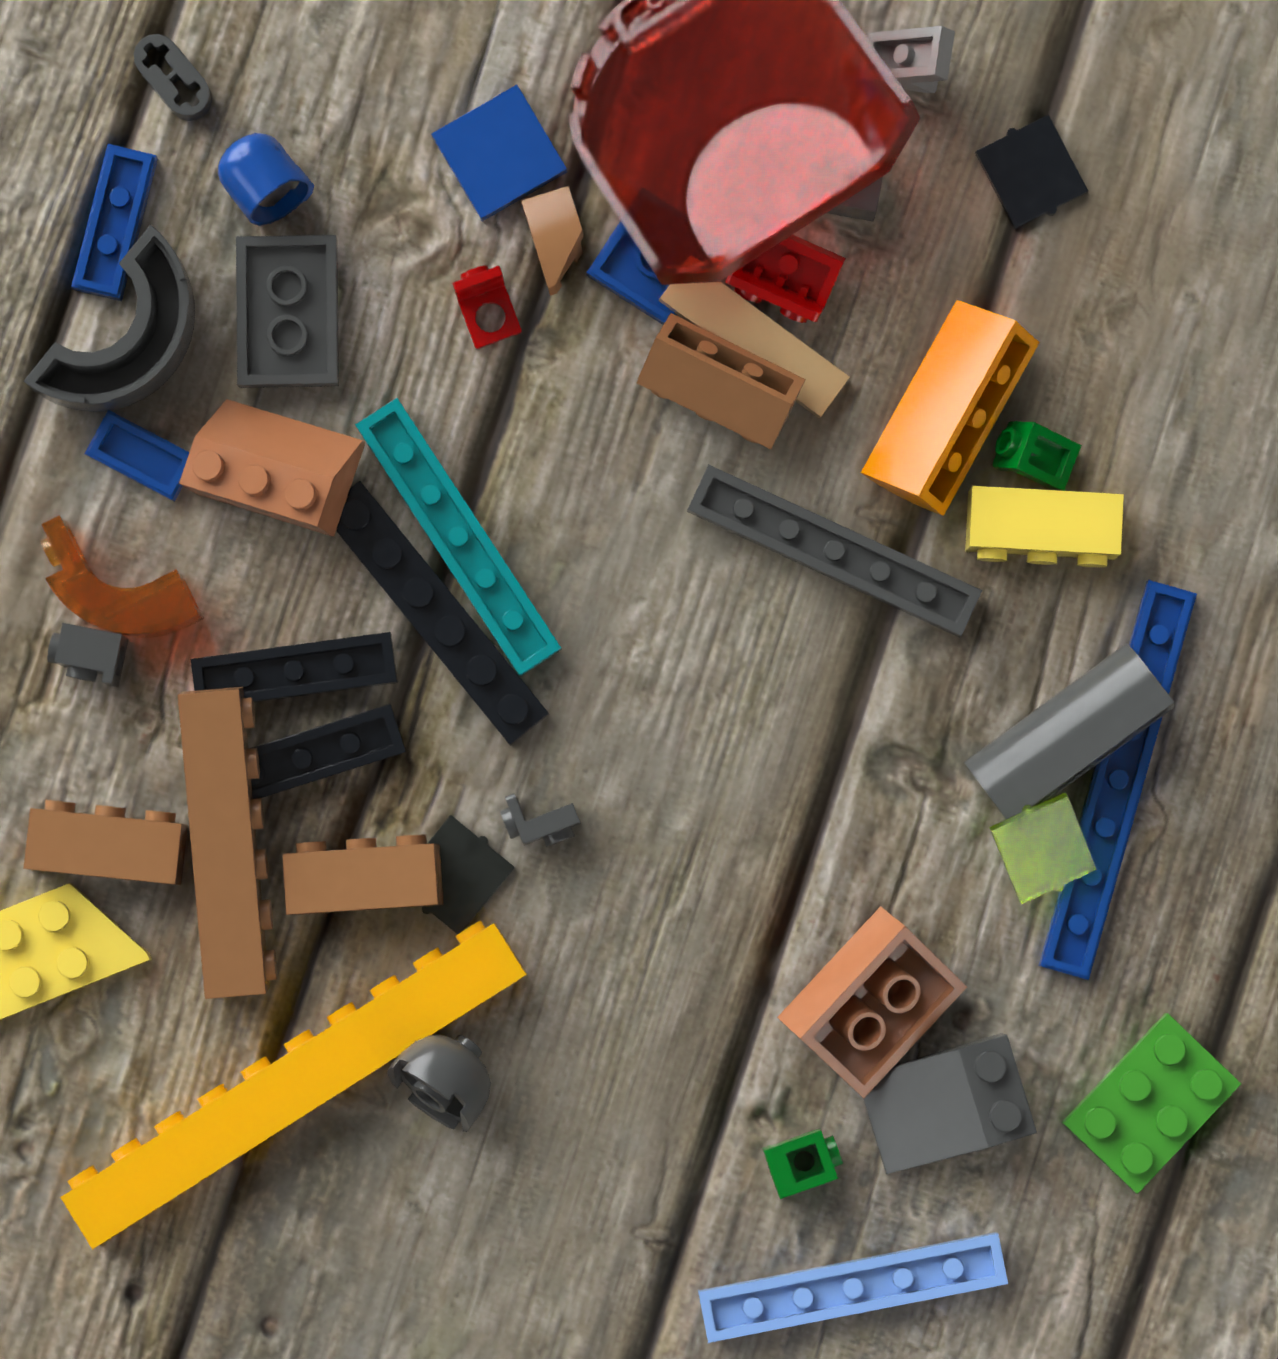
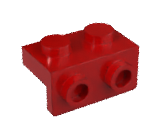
M755 218L725 282L734 286V292L748 301L760 303L763 299L781 307L780 313L793 321L806 323L807 320L817 322L827 304L846 258Z

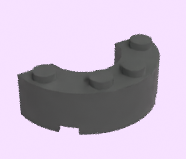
M151 224L119 263L132 280L137 294L136 316L128 332L111 347L95 352L72 351L55 342L24 380L33 391L57 405L79 411L101 412L116 410L135 404L153 394L170 379L180 366L189 348L194 330L195 300L188 274L167 240Z

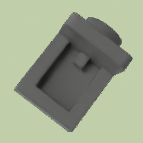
M515 793L505 797L509 808L500 811L510 839L520 836L524 846L540 839L544 840L546 847L574 837L571 827L581 824L573 803L526 821Z

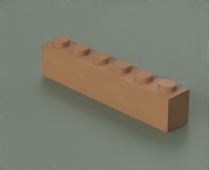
M243 687L181 692L178 694L204 996L205 999L266 994L270 987L269 980H277V959L275 949L266 950L265 930L273 929L271 900H262L260 880L268 879L269 871L266 849H257L256 829H264L262 799H253L251 779L260 777L257 748H248L247 728H255L253 698H244Z

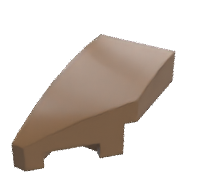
M569 186L521 200L550 296L558 293L562 287L561 279L572 262L577 263L583 253L581 241L584 234Z

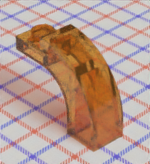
M59 515L41 524L47 535L46 538L40 540L43 550L53 567L61 564L63 570L45 579L58 599L69 610L86 622L101 630L122 634L125 637L153 638L178 632L204 619L183 574L177 569L139 587H114L100 581L92 572L68 522Z

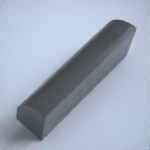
M1126 643L964 763L1012 827L1174 708V701L1142 659Z

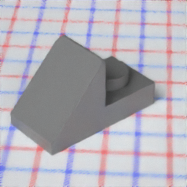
M944 26L868 33L861 81L878 86L935 93L938 81L948 80L955 31Z

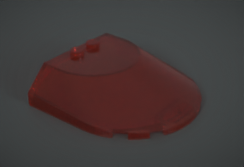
M623 0L598 26L602 35L595 43L590 54L583 52L581 54L571 84L575 97L573 114H569L572 138L578 154L662 285L720 282L888 174L920 120L913 101L840 0Z

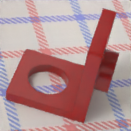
M487 265L470 269L460 275L461 280L452 283L476 349L522 333L505 287L500 266L489 269ZM495 304L502 308L505 313V322L499 330L487 332L477 325L476 314L482 306Z

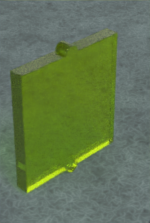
M1062 793L1034 807L1025 805L1021 813L989 827L1018 901L1021 904L1054 889L1060 892L1063 890L1064 884L1097 870L1066 793Z

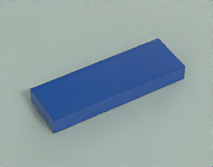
M107 144L71 285L73 290L122 301L128 275L119 263L138 240L158 161L156 155Z

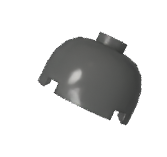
M430 1035L417 1040L397 1056L387 1071L391 1082L396 1088L404 1082L413 1091L408 1100L432 1119L451 1129H455L458 1123L462 1122L463 1132H468L480 1116L489 1098L491 1087L487 1068L479 1059L482 1054L481 1049L470 1039L462 1035H457L455 1039L445 1035Z

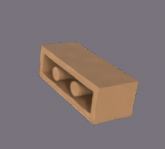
M670 313L654 340L636 383L651 390L653 394L660 398L669 399L694 411L705 420L714 421L740 434L749 442L758 443L772 449L806 379Z
M45 800L44 809L30 808L23 869L181 885L188 825L175 823L176 813L146 810L145 820L125 818L126 808L96 805L94 815L75 813L76 803Z
M426 834L396 836V846L377 847L376 838L346 840V849L330 851L326 850V841L296 843V853L282 854L286 915L444 905L440 845L435 843L427 844Z

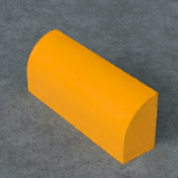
M956 300L860 473L891 493L917 506L944 516L1040 342L1016 320Z

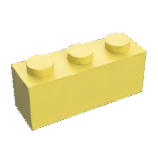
M972 486L968 491L965 551L977 552V560L988 562L1007 561V554L1027 555V563L1053 565L1057 564V557L1077 558L1078 566L1107 567L1108 559L1115 560L1121 555L1124 494Z

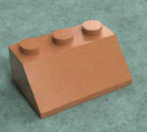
M226 399L195 435L179 484L197 495L334 537L366 442Z
M880 906L777 1018L864 1099L964 992L967 986L904 924Z

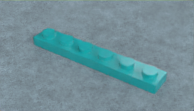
M395 398L355 424L518 675L521 677L561 651V646L399 399Z

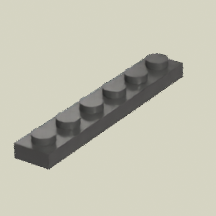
M709 464L687 509V512L959 638L962 636L982 593V590Z

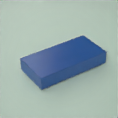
M108 410L84 454L175 502L183 487L179 482L189 452Z

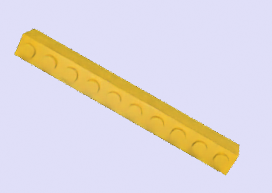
M481 920L455 936L460 945L443 955L438 947L412 963L417 970L416 973L401 982L396 975L389 977L369 990L374 999L357 1009L353 1002L348 1003L326 1017L331 1024L329 1028L316 1036H313L310 1029H307L284 1044L288 1053L271 1064L267 1056L261 1058L240 1072L245 1079L242 1083L229 1091L223 1083L197 1099L202 1108L184 1118L179 1110L154 1126L159 1134L143 1145L135 1138L111 1153L115 1163L98 1173L95 1166L92 1165L68 1180L67 1182L72 1190L60 1198L92 1250L391 1062L415 1041L435 1034L528 975L496 923L491 924L487 928Z

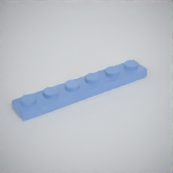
M994 1232L699 1290L698 1293L708 1343L1006 1285L1008 1284L999 1234Z

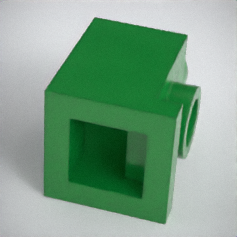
M819 1128L762 1148L780 1199L838 1179L834 1167L843 1164L834 1136L824 1138ZM801 1151H807L813 1156V1164L807 1170H799L794 1164L795 1156Z

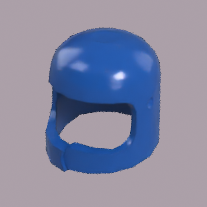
M254 133L238 139L226 149L218 164L217 173L223 187L248 220L258 226L271 224L284 218L301 203L307 201L314 190V184L304 171L294 163L282 145L268 134ZM299 181L296 188L290 189L274 206L263 207L259 205L280 186L287 182Z

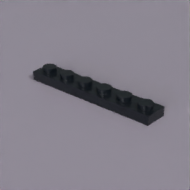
M361 481L352 486L349 490L336 532L511 746L549 715L548 711Z

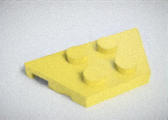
M72 883L0 911V1020L152 960L150 953L144 947L137 944L114 920L97 908Z

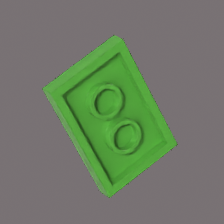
M1165 1013L1061 1123L1134 1193L1138 1194L1233 1094L1241 1083L1168 1013Z

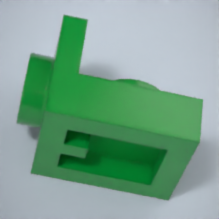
M1010 421L997 439L995 446L996 456L992 466L1000 471L1016 472L1051 490L1065 491L1082 445L1036 422Z

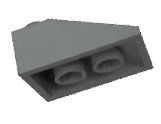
M1003 1033L897 1064L863 1099L886 1174L986 1149L1037 1133L1008 1036Z

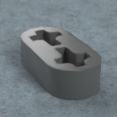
M153 34L142 38L134 51V63L142 77L178 118L193 121L204 117L212 104V93L205 79L167 36ZM155 49L157 52L162 53L167 49L169 52L165 55V59L173 71L166 76L157 65L147 68L146 66L150 62L147 53L150 50ZM178 80H181L191 91L197 87L200 88L196 93L199 100L197 105L192 107L187 102L180 106L177 104L182 99L177 88L174 86Z

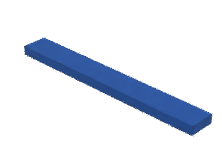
M1148 580L1146 581L1129 646L1137 653L1169 694L1197 593ZM1162 717L1094 766L1038 966L1085 980L1090 978Z

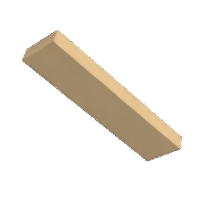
M691 259L686 261L658 300L684 320L806 379L796 402L817 418L822 417L850 378V376Z

